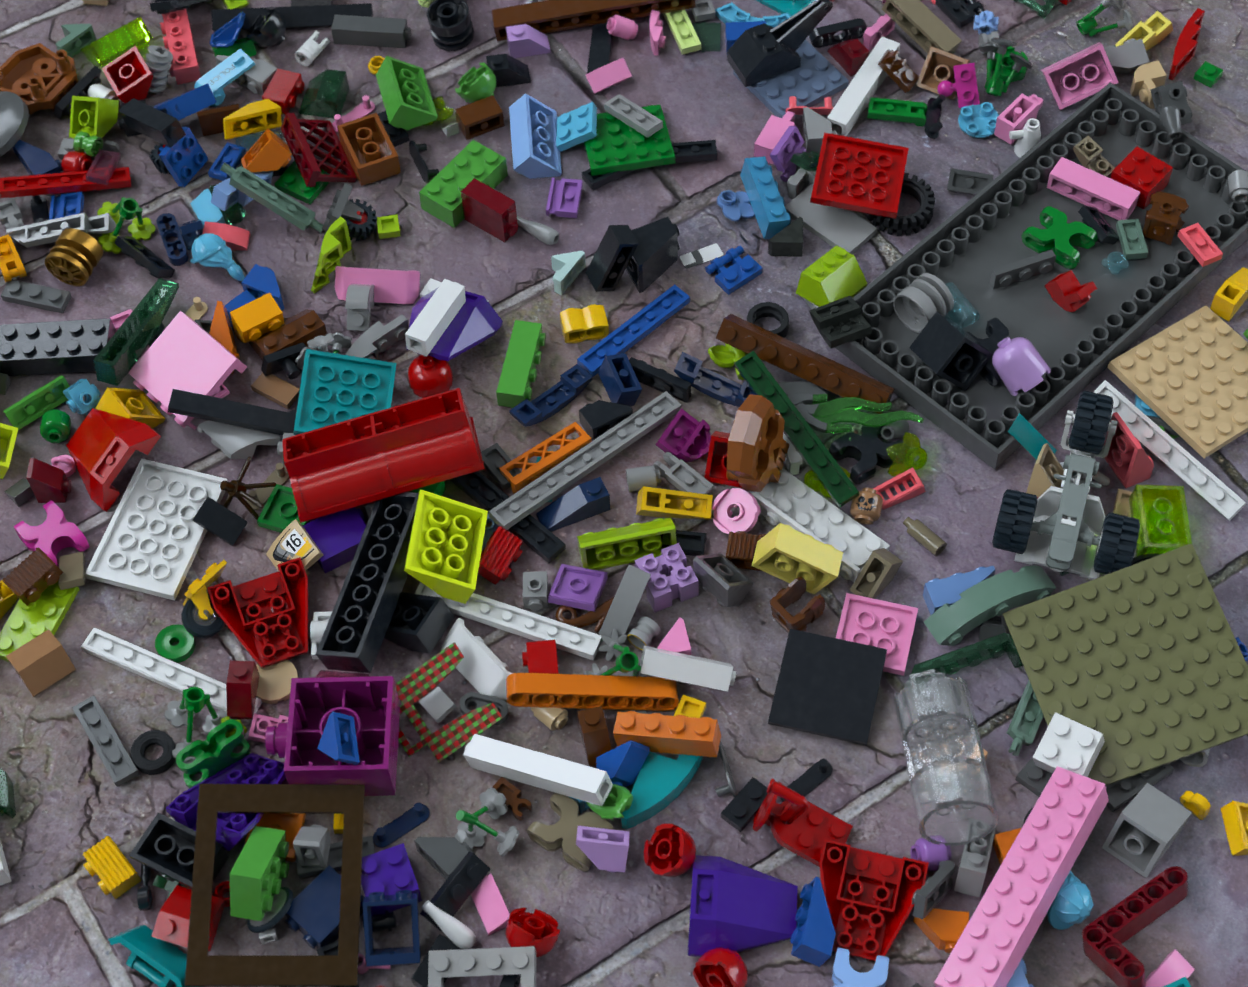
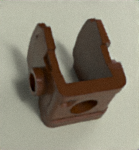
M1158 191L1151 195L1150 204H1152V208L1150 211L1146 210L1143 235L1144 238H1151L1171 246L1175 232H1178L1185 223L1181 220L1180 215L1182 213L1185 214L1189 205H1187V200L1179 196Z
M802 576L795 578L787 588L781 589L770 600L773 619L788 634L789 629L805 632L807 624L816 621L823 615L825 609V599L821 595H815L806 604L807 606L794 617L785 609L798 601L805 593L806 581Z

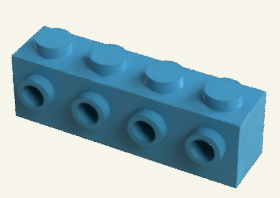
M766 157L745 158L740 177L763 238L771 239L791 223V217L786 212L784 198L780 196L778 183L774 181L772 167L768 165Z

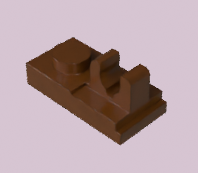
M888 49L878 65L906 93L912 89L919 76L906 64V59L902 60L898 56L899 51H890Z

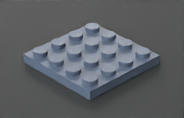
M806 39L796 50L801 57V67L747 86L777 117L783 118L786 108L790 107L789 97L791 96L796 97L797 106L813 107L822 102L824 98L831 97L849 86V80ZM733 70V74L739 79V77Z

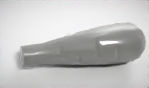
M517 216L518 226L525 229L536 239L547 245H554L558 242L559 234L555 229Z

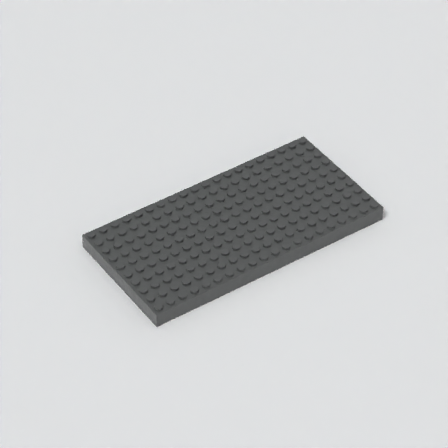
M1110 82L858 293L853 299L860 306L861 315L870 324L872 334L835 348L879 382L894 388L896 395L995 470L1022 446L1008 432L1019 413L1038 431L1108 367L1111 360L1125 352L1248 239V202L1242 204L1233 202V199L1230 198L1227 179L1233 171L1244 169L1183 129H1181L1182 136L1180 138L1170 139L1169 134L1159 120L1160 114ZM1088 135L1103 149L1101 155L1115 168L1136 146L1172 166L1173 170L1169 184L1161 192L1174 194L1187 200L1189 208L1185 214L1182 213L1180 215L1181 220L1185 222L1181 229L1199 223L1223 253L1221 260L1202 267L1179 239L1178 232H1175L1171 246L1151 238H1144L1148 249V256L1142 259L1125 260L1120 240L1114 245L1097 241L1089 249L1072 246L1080 254L1079 264L1074 269H1067L1054 263L1053 270L1048 273L1039 274L1024 281L1020 280L1006 287L993 289L989 283L992 269L1039 254L1024 245L1021 236L1031 226L1047 229L1040 223V213L1045 207L1050 206L1065 213L1067 224L1074 221L1083 223V218L1078 211L1084 204L1048 189L1047 184L1050 172L1061 157L1083 166L1077 158L1073 147ZM1149 204L1144 210L1136 206L1128 218L1139 219L1142 231L1145 224L1146 210L1150 211L1152 204ZM1101 213L1118 235L1116 229L1117 219ZM1070 270L1073 271L1081 285L1093 281L1097 287L1090 294L1092 296L1090 301L1074 312H1068L1060 307L1052 299L1044 286L1059 274ZM922 273L935 275L944 282L953 296L954 306L945 315L964 331L970 332L980 339L989 338L986 334L987 321L998 318L1008 328V337L1010 339L1023 337L1033 344L1051 369V372L1049 374L1044 373L1041 376L1043 381L1027 392H1024L1022 389L1018 390L1016 396L1010 394L1002 380L998 385L991 386L980 373L965 391L937 375L909 348L920 333L910 330L901 322L895 313L893 298L903 289L909 287Z

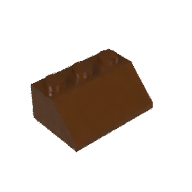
M306 309L285 320V324L281 325L280 328L261 335L257 340L249 341V344L263 361V356L302 342L308 347L307 342L309 340H313L317 336H326L327 331L325 324L316 312Z

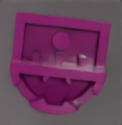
M681 408L655 445L665 453L670 452L684 462L698 460L709 451L711 439L710 426L704 419L699 422Z

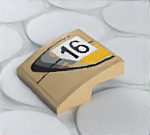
M295 519L276 538L266 555L277 570L278 564L300 557L308 576L310 573L307 569L323 556V553L302 524Z

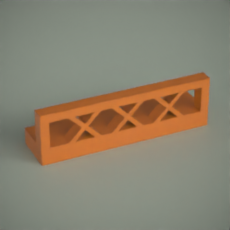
M574 422L500 467V473L511 484L514 495L592 442V438ZM574 431L580 436L575 440L567 439V436ZM551 445H561L557 451H548V447ZM533 456L542 457L537 463H528L529 459ZM514 468H522V472L514 477L509 473Z

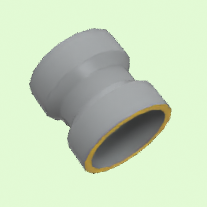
M642 616L637 622V627L629 632L627 638L632 645L643 650L644 646L650 647L652 638H656L661 629L654 620Z

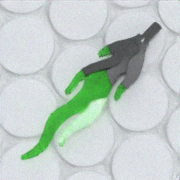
M799 393L788 396L809 426L823 433L852 432V425L836 423H857L869 427H880L900 420L924 422V419L919 415L907 411L884 414H869L858 411V409L883 412L891 409V402L876 403L855 397H843L827 401V394Z

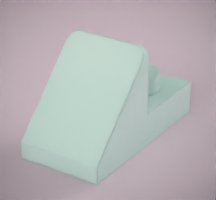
M576 251L551 257L552 269L555 271L553 276L554 292L562 295L586 267L585 252Z

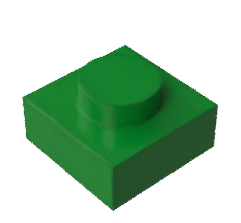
M1205 61L1195 72L1193 79L1212 88L1221 78L1223 70Z

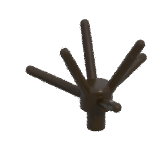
M249 456L237 480H232L231 482L222 481L220 488L227 491L229 495L223 505L224 507L228 508L233 497H236L254 518L258 520L259 515L245 499L261 509L264 508V505L248 495L246 491L254 488L275 487L276 483L245 484L241 482L252 460V457Z

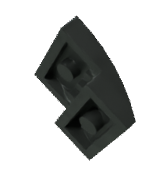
M851 296L810 310L813 322L830 348L872 334L870 324L861 315L860 306Z

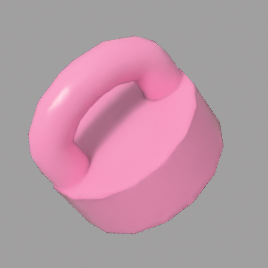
M60 455L51 459L52 466L64 470L66 477H70L76 471L74 459L69 455Z

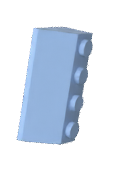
M525 93L509 107L513 170L529 179L558 177L562 175L560 151L556 147L557 111Z

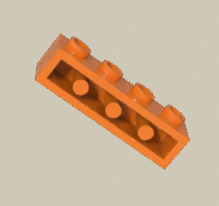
M617 712L613 730L617 747L632 740L650 747V752L717 757L721 740L718 721L710 717L692 718L685 715L667 716L660 713Z

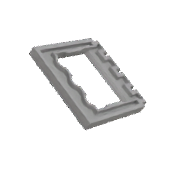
M534 946L429 951L428 987H444V977L521 974V987H536V950Z

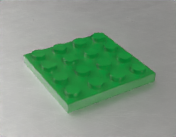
M661 104L641 107L663 121V128L648 138L608 112L597 114L596 137L584 142L592 176L675 163V154Z

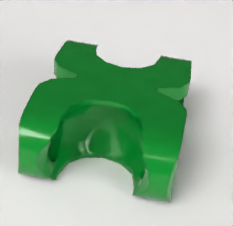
M1050 206L1045 207L1040 213V223L1047 229L1031 226L1021 236L1023 244L1039 254L1053 250L1056 255L1055 263L1067 269H1074L1080 261L1079 252L1072 246L1089 249L1098 241L1097 232L1093 228L1080 221L1067 224L1066 214Z
M235 719L224 721L208 733L205 741L196 740L177 754L176 763L178 768L184 772V781L189 789L251 753L250 745L244 739L243 726L239 721ZM228 730H237L234 735L226 738L225 735ZM237 746L243 747L240 753L232 752ZM187 757H195V758H196V759H195L192 763H190V764H185V763H184V760H185ZM201 771V779L192 781V776Z

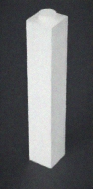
M885 37L879 39L827 117L831 121L832 130H836V135L847 136L868 105L870 97L874 96L887 76V73L878 65L879 61L888 49L890 51H899L900 43Z
M474 734L471 741L466 745L463 754L471 768L599 806H603L613 786L606 771Z

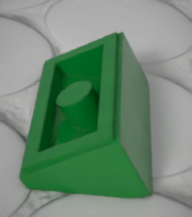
M248 37L237 39L235 44L228 47H212L215 57L217 55L231 56L240 48L249 57L256 55L254 43Z

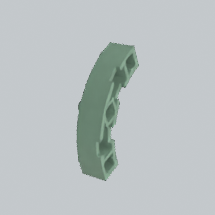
M1023 566L1016 573L1012 570H1007L959 594L961 596L960 600L951 606L947 603L928 617L924 623L939 645L955 646L963 640V636L996 615L1001 616L1003 615L1002 613L1012 608L1051 596V593L1057 587L1041 566Z

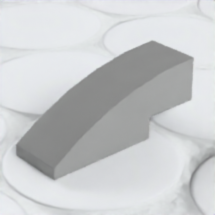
M628 565L599 635H606L611 638L613 629L617 631L618 637L625 635L649 581L650 573Z

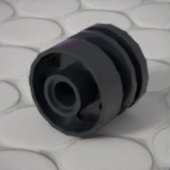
M435 0L430 4L427 9V19L435 45L445 51H457L469 45L474 38V28L467 3L464 0Z

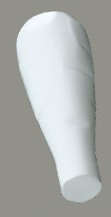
M429 900L423 904L422 909L430 915L444 934L460 949H470L475 944L476 935L469 927L437 908Z

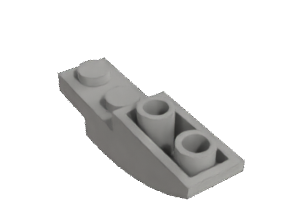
M402 314L385 326L380 321L376 322L353 343L346 355L379 360V353L386 351L391 345L405 338V333L409 329L408 319Z

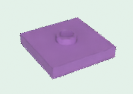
M561 564L549 592L548 603L595 612L608 579V572Z

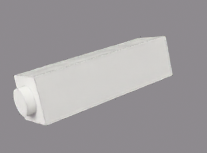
M447 279L443 280L405 333L408 350L426 357L466 302L465 286Z
M649 646L643 647L639 665L641 666L639 671L641 674L727 692L729 685H734L736 671H733V666L729 663Z

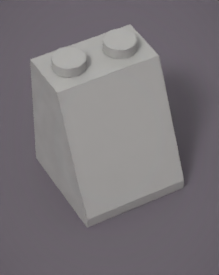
M1147 783L1121 812L1102 848L1147 878L1182 831L1192 812Z

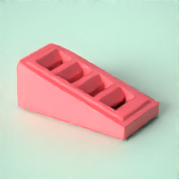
M913 467L873 488L877 491L876 494L880 495L883 499L882 509L889 508L926 492ZM911 481L914 486L909 487L907 482ZM899 485H903L905 491L902 492L899 488ZM894 488L897 495L893 496L890 489ZM885 491L890 499L885 501L881 492Z

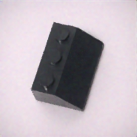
M158 812L129 854V857L192 889L196 831ZM217 841L213 880L229 858L224 845Z

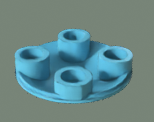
M984 102L980 105L964 106L961 108L958 123L961 130L967 135L975 138H985L994 134L999 114L989 102Z

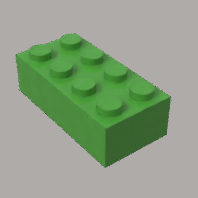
M472 140L419 192L421 209L455 228L464 219L461 191L474 178L494 189L508 176L506 158Z

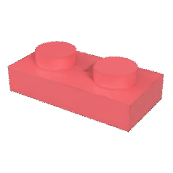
M1199 223L1179 230V239L1202 267L1222 259V251Z

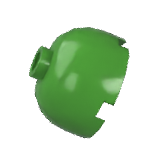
M479 63L481 67L478 69L472 67L459 80L458 84L460 87L459 89L455 88V91L464 101L473 103L489 96H494L493 92L497 81L494 73L486 63Z

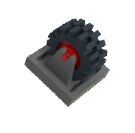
M345 183L342 191L337 189L322 230H325L326 234L329 227L341 216L347 222L350 240L355 237L356 241H360V238L365 240L367 236L371 235L377 221V217H375L376 212L375 210L372 211L373 207L371 205L367 207V202L365 201L361 204L360 199H356L355 203L353 199L348 200L353 186Z

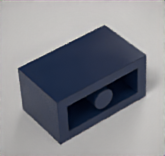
M626 353L605 356L598 374L612 403L634 406L642 388Z

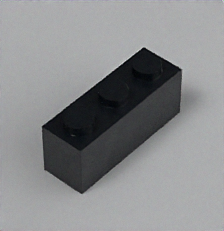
M609 225L586 271V275L596 292L615 291L639 244L628 225Z

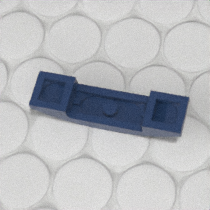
M681 353L674 372L681 379L690 382L691 386L700 392L737 407L742 405L749 394L755 395L746 381L742 385L702 367L703 361L687 353Z
M576 364L560 375V382L531 402L525 399L512 408L509 413L524 427L540 423L572 402L589 385L593 377Z

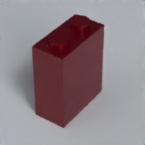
M475 178L461 191L464 219L504 243L517 233L518 223L514 200Z

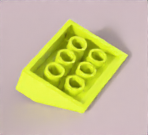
M420 489L404 571L440 596L466 604L476 588L488 511Z

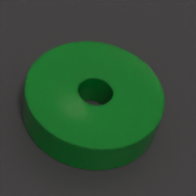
M178 624L165 627L158 633L155 639V648L158 655L176 663L188 659L196 647L194 636L183 625ZM174 642H179L177 645L172 646Z

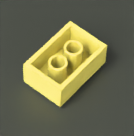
M779 523L757 541L752 566L788 583L802 576L806 581V591L816 594L838 577L843 552L835 549L832 545L824 544L814 539L811 535L803 534L789 525Z

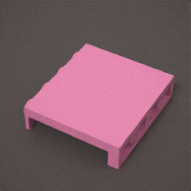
M180 311L130 370L129 374L135 379L133 383L142 391L145 389L149 391L146 395L156 403L160 401L162 403L160 408L171 416L172 413L168 412V406L173 389L212 397L234 369L242 374L247 366L194 320ZM173 413L176 416L174 420L183 428L187 425L194 430L197 428L191 423L194 417Z

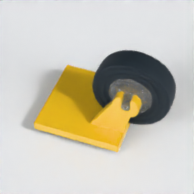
M225 560L219 564L214 562L205 571L206 574L202 577V580L200 581L198 578L194 580L187 588L188 591L184 594L186 599L183 603L182 623L185 629L193 636L199 638L214 636L225 624L215 612L206 590L221 576L227 564Z

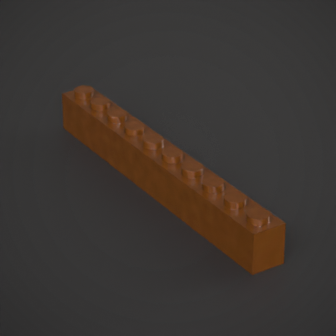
M546 0L493 9L492 17L497 41L507 40L506 27L527 24L544 34L607 23L609 18L615 14L632 19L649 16L652 10L660 11L661 14L696 8L695 0Z

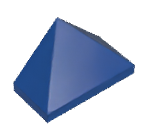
M337 712L330 713L317 749L336 761L354 765L359 764L354 717Z

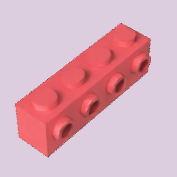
M186 9L162 14L164 22H161L160 25L163 35L166 34L163 37L166 49L169 48L173 55L170 68L171 77L176 78L177 85L197 81L201 74Z

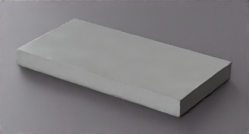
M814 184L809 185L785 206L786 212L790 214L793 220H796L798 217L803 218V227L832 247L844 248L851 254H854L877 233L875 226L852 210L810 203Z

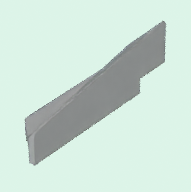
M84 212L6 229V232L13 241H17L28 248L56 242L61 232L67 228L78 229L92 235L110 233L115 230L117 225L109 213L88 217Z

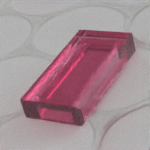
M99 150L86 174V181L107 185L121 159L120 153Z

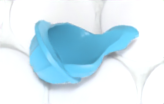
M211 233L203 234L195 239L191 250L193 256L190 260L191 263L198 262L205 267H222L235 280H244L245 276L243 275L242 268L232 260V250L226 245L225 240Z
M1071 870L1048 911L1049 923L1052 927L1059 930L1067 929L1075 923H1081L1090 916L1094 904L1086 884L1074 876Z

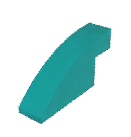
M649 752L631 792L633 796L631 807L628 810H624L622 814L624 816L621 818L622 828L629 829L650 819L673 802L688 786L698 771L704 756L679 754L678 759L674 760Z

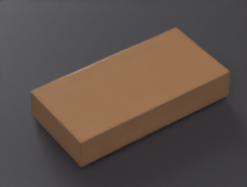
M263 372L251 385L252 391L286 409H289L298 399L300 389L273 374L265 376Z

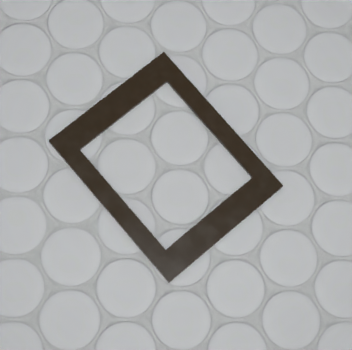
M199 784L185 986H357L365 785ZM218 813L344 814L338 956L208 955Z

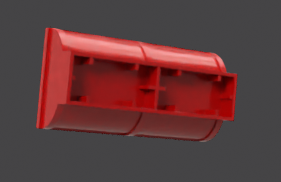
M460 388L282 439L284 464L290 477L300 523L485 469L474 420L469 415Z

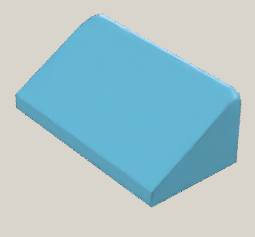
M208 188L190 203L197 218L201 220L203 229L205 222L226 224L220 209L211 203L212 194Z

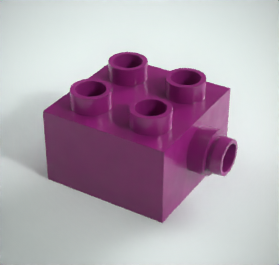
M394 677L291 679L288 722H280L278 727H267L265 736L267 754H278L279 758H285L284 773L288 784L365 785V796L396 795L400 701ZM332 712L354 717L360 761L357 765L336 761L317 749L329 715Z

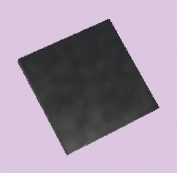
M789 629L768 724L867 746L887 649Z

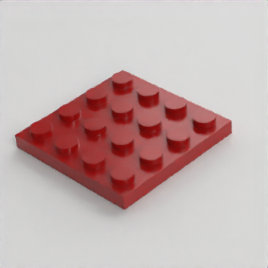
M824 132L810 203L896 219L909 148Z

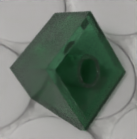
M326 69L310 80L299 109V114L334 118L336 114L341 115L349 91L346 71Z

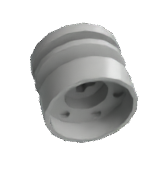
M922 273L909 287L903 289L893 298V307L898 318L906 327L916 333H920L936 311L945 316L954 306L953 296L949 288L942 280L929 273Z

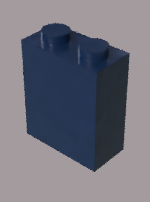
M329 865L293 899L288 912L285 914L287 917L285 920L286 924L294 932L298 930L305 935L303 937L304 941L312 949L335 942L339 938L341 875ZM362 894L360 902V916L363 914L364 896Z

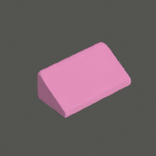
M492 874L486 875L472 892L471 897L488 935L506 928L510 913Z

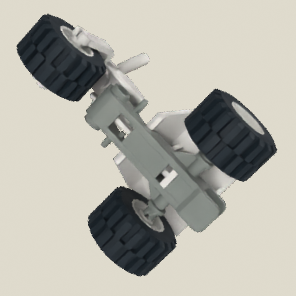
M1085 390L1080 394L1075 414H1073L1074 411L1068 410L1064 423L1065 428L1060 445L1063 449L1070 450V455L1066 454L1065 461L1060 462L1064 470L1063 475L1054 474L1055 479L1062 480L1061 488L1050 486L1038 499L1033 494L1007 489L1003 494L992 540L993 548L1016 553L1014 561L1029 565H1032V563L1042 565L1056 572L1067 571L1092 580L1099 578L1100 573L1110 574L1132 565L1140 530L1139 519L1110 512L1105 517L1100 497L1088 494L1090 487L1101 488L1102 485L1107 486L1110 484V479L1098 471L1100 462L1095 461L1094 457L1104 458L1108 455L1112 437L1115 435L1118 421L1111 420L1110 422L1114 404L1112 396ZM1071 423H1073L1070 438H1068L1067 436Z

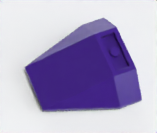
M437 289L420 298L414 305L409 328ZM465 291L466 302L428 356L435 357L438 360L449 361L494 336L502 326L503 321L484 296Z
M251 753L184 791L166 807V811L175 821L196 831L199 784H281L286 777L284 763ZM218 813L216 841L223 844L225 850L230 851L255 827L264 813Z
M696 855L692 874L688 956L701 957L708 950L718 947L740 952L791 939L796 929L795 917L797 913L798 886L723 857Z

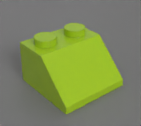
M72 96L69 138H75L80 131L86 132L90 136L95 135L102 138L118 120L119 100Z

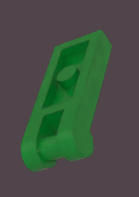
M870 97L868 119L914 123L916 126H924L928 105L923 102Z

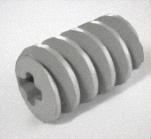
M151 45L147 48L149 53L146 54L147 60L145 61L154 75L149 92L160 93L166 89L173 55L164 47Z

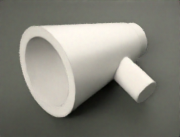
M1035 118L1027 120L1023 130L1009 132L1010 140L1017 139L1014 145V152L1019 158L1041 141L1040 122Z

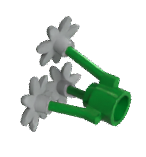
M615 629L612 630L611 638L606 635L601 636L606 644L600 646L598 650L607 651V661L615 655L617 658L616 666L607 671V666L604 665L599 670L598 666L593 663V672L586 671L584 673L585 675L611 676L615 672L621 671L623 673L619 676H646V674L639 672L641 666H639L640 661L637 655L631 652L627 645L622 644L627 639V635L618 637Z

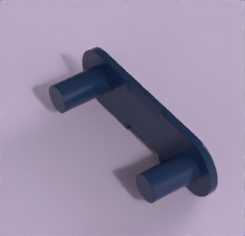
M418 802L400 817L383 827L377 828L373 835L374 844L380 848L387 847L425 822L430 816L428 807Z

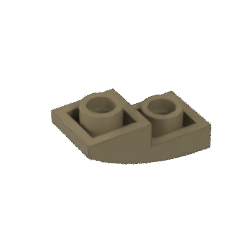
M1089 135L1073 147L1083 167L1108 178L1111 176L1115 167L1101 155L1103 149Z

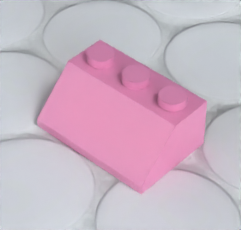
M1100 42L1041 70L1059 110L1099 92L1110 82L1114 85L1119 83L1105 49Z

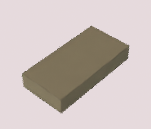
M78 552L59 556V568L64 572L59 576L58 583L60 589L64 590L85 585L84 553Z

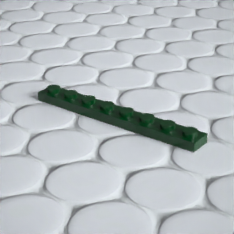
M754 350L734 362L736 369L755 395L764 396L773 403L774 409L780 412L785 420L784 434L837 506L840 508L859 496V491Z

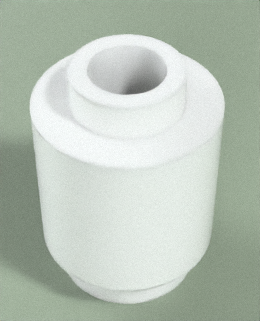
M102 84L91 85L87 92L88 97L118 100L115 91Z

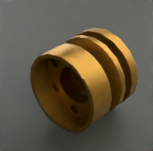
M67 228L61 232L55 242V246L51 248L50 253L46 256L44 264L47 270L58 280L73 286H83L92 274L93 268L97 266L102 258L103 249L97 240L88 233L74 228Z

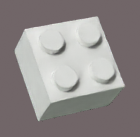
M1055 712L1033 756L1034 764L1050 773H1053L1058 766L1088 777L1105 742L1104 736L1096 730Z

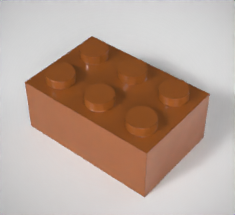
M377 113L337 125L341 145L361 186L401 173L398 154Z

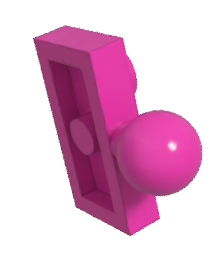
M968 63L953 66L956 83L948 80L940 82L937 87L939 95L942 94L945 97H949L953 92L957 91L959 108L980 105L975 64Z

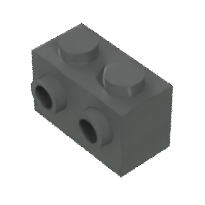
M1182 81L1150 90L1155 111L1158 114L1167 106H1176L1180 110L1181 126L1192 122V110L1188 106L1186 99L1187 90Z

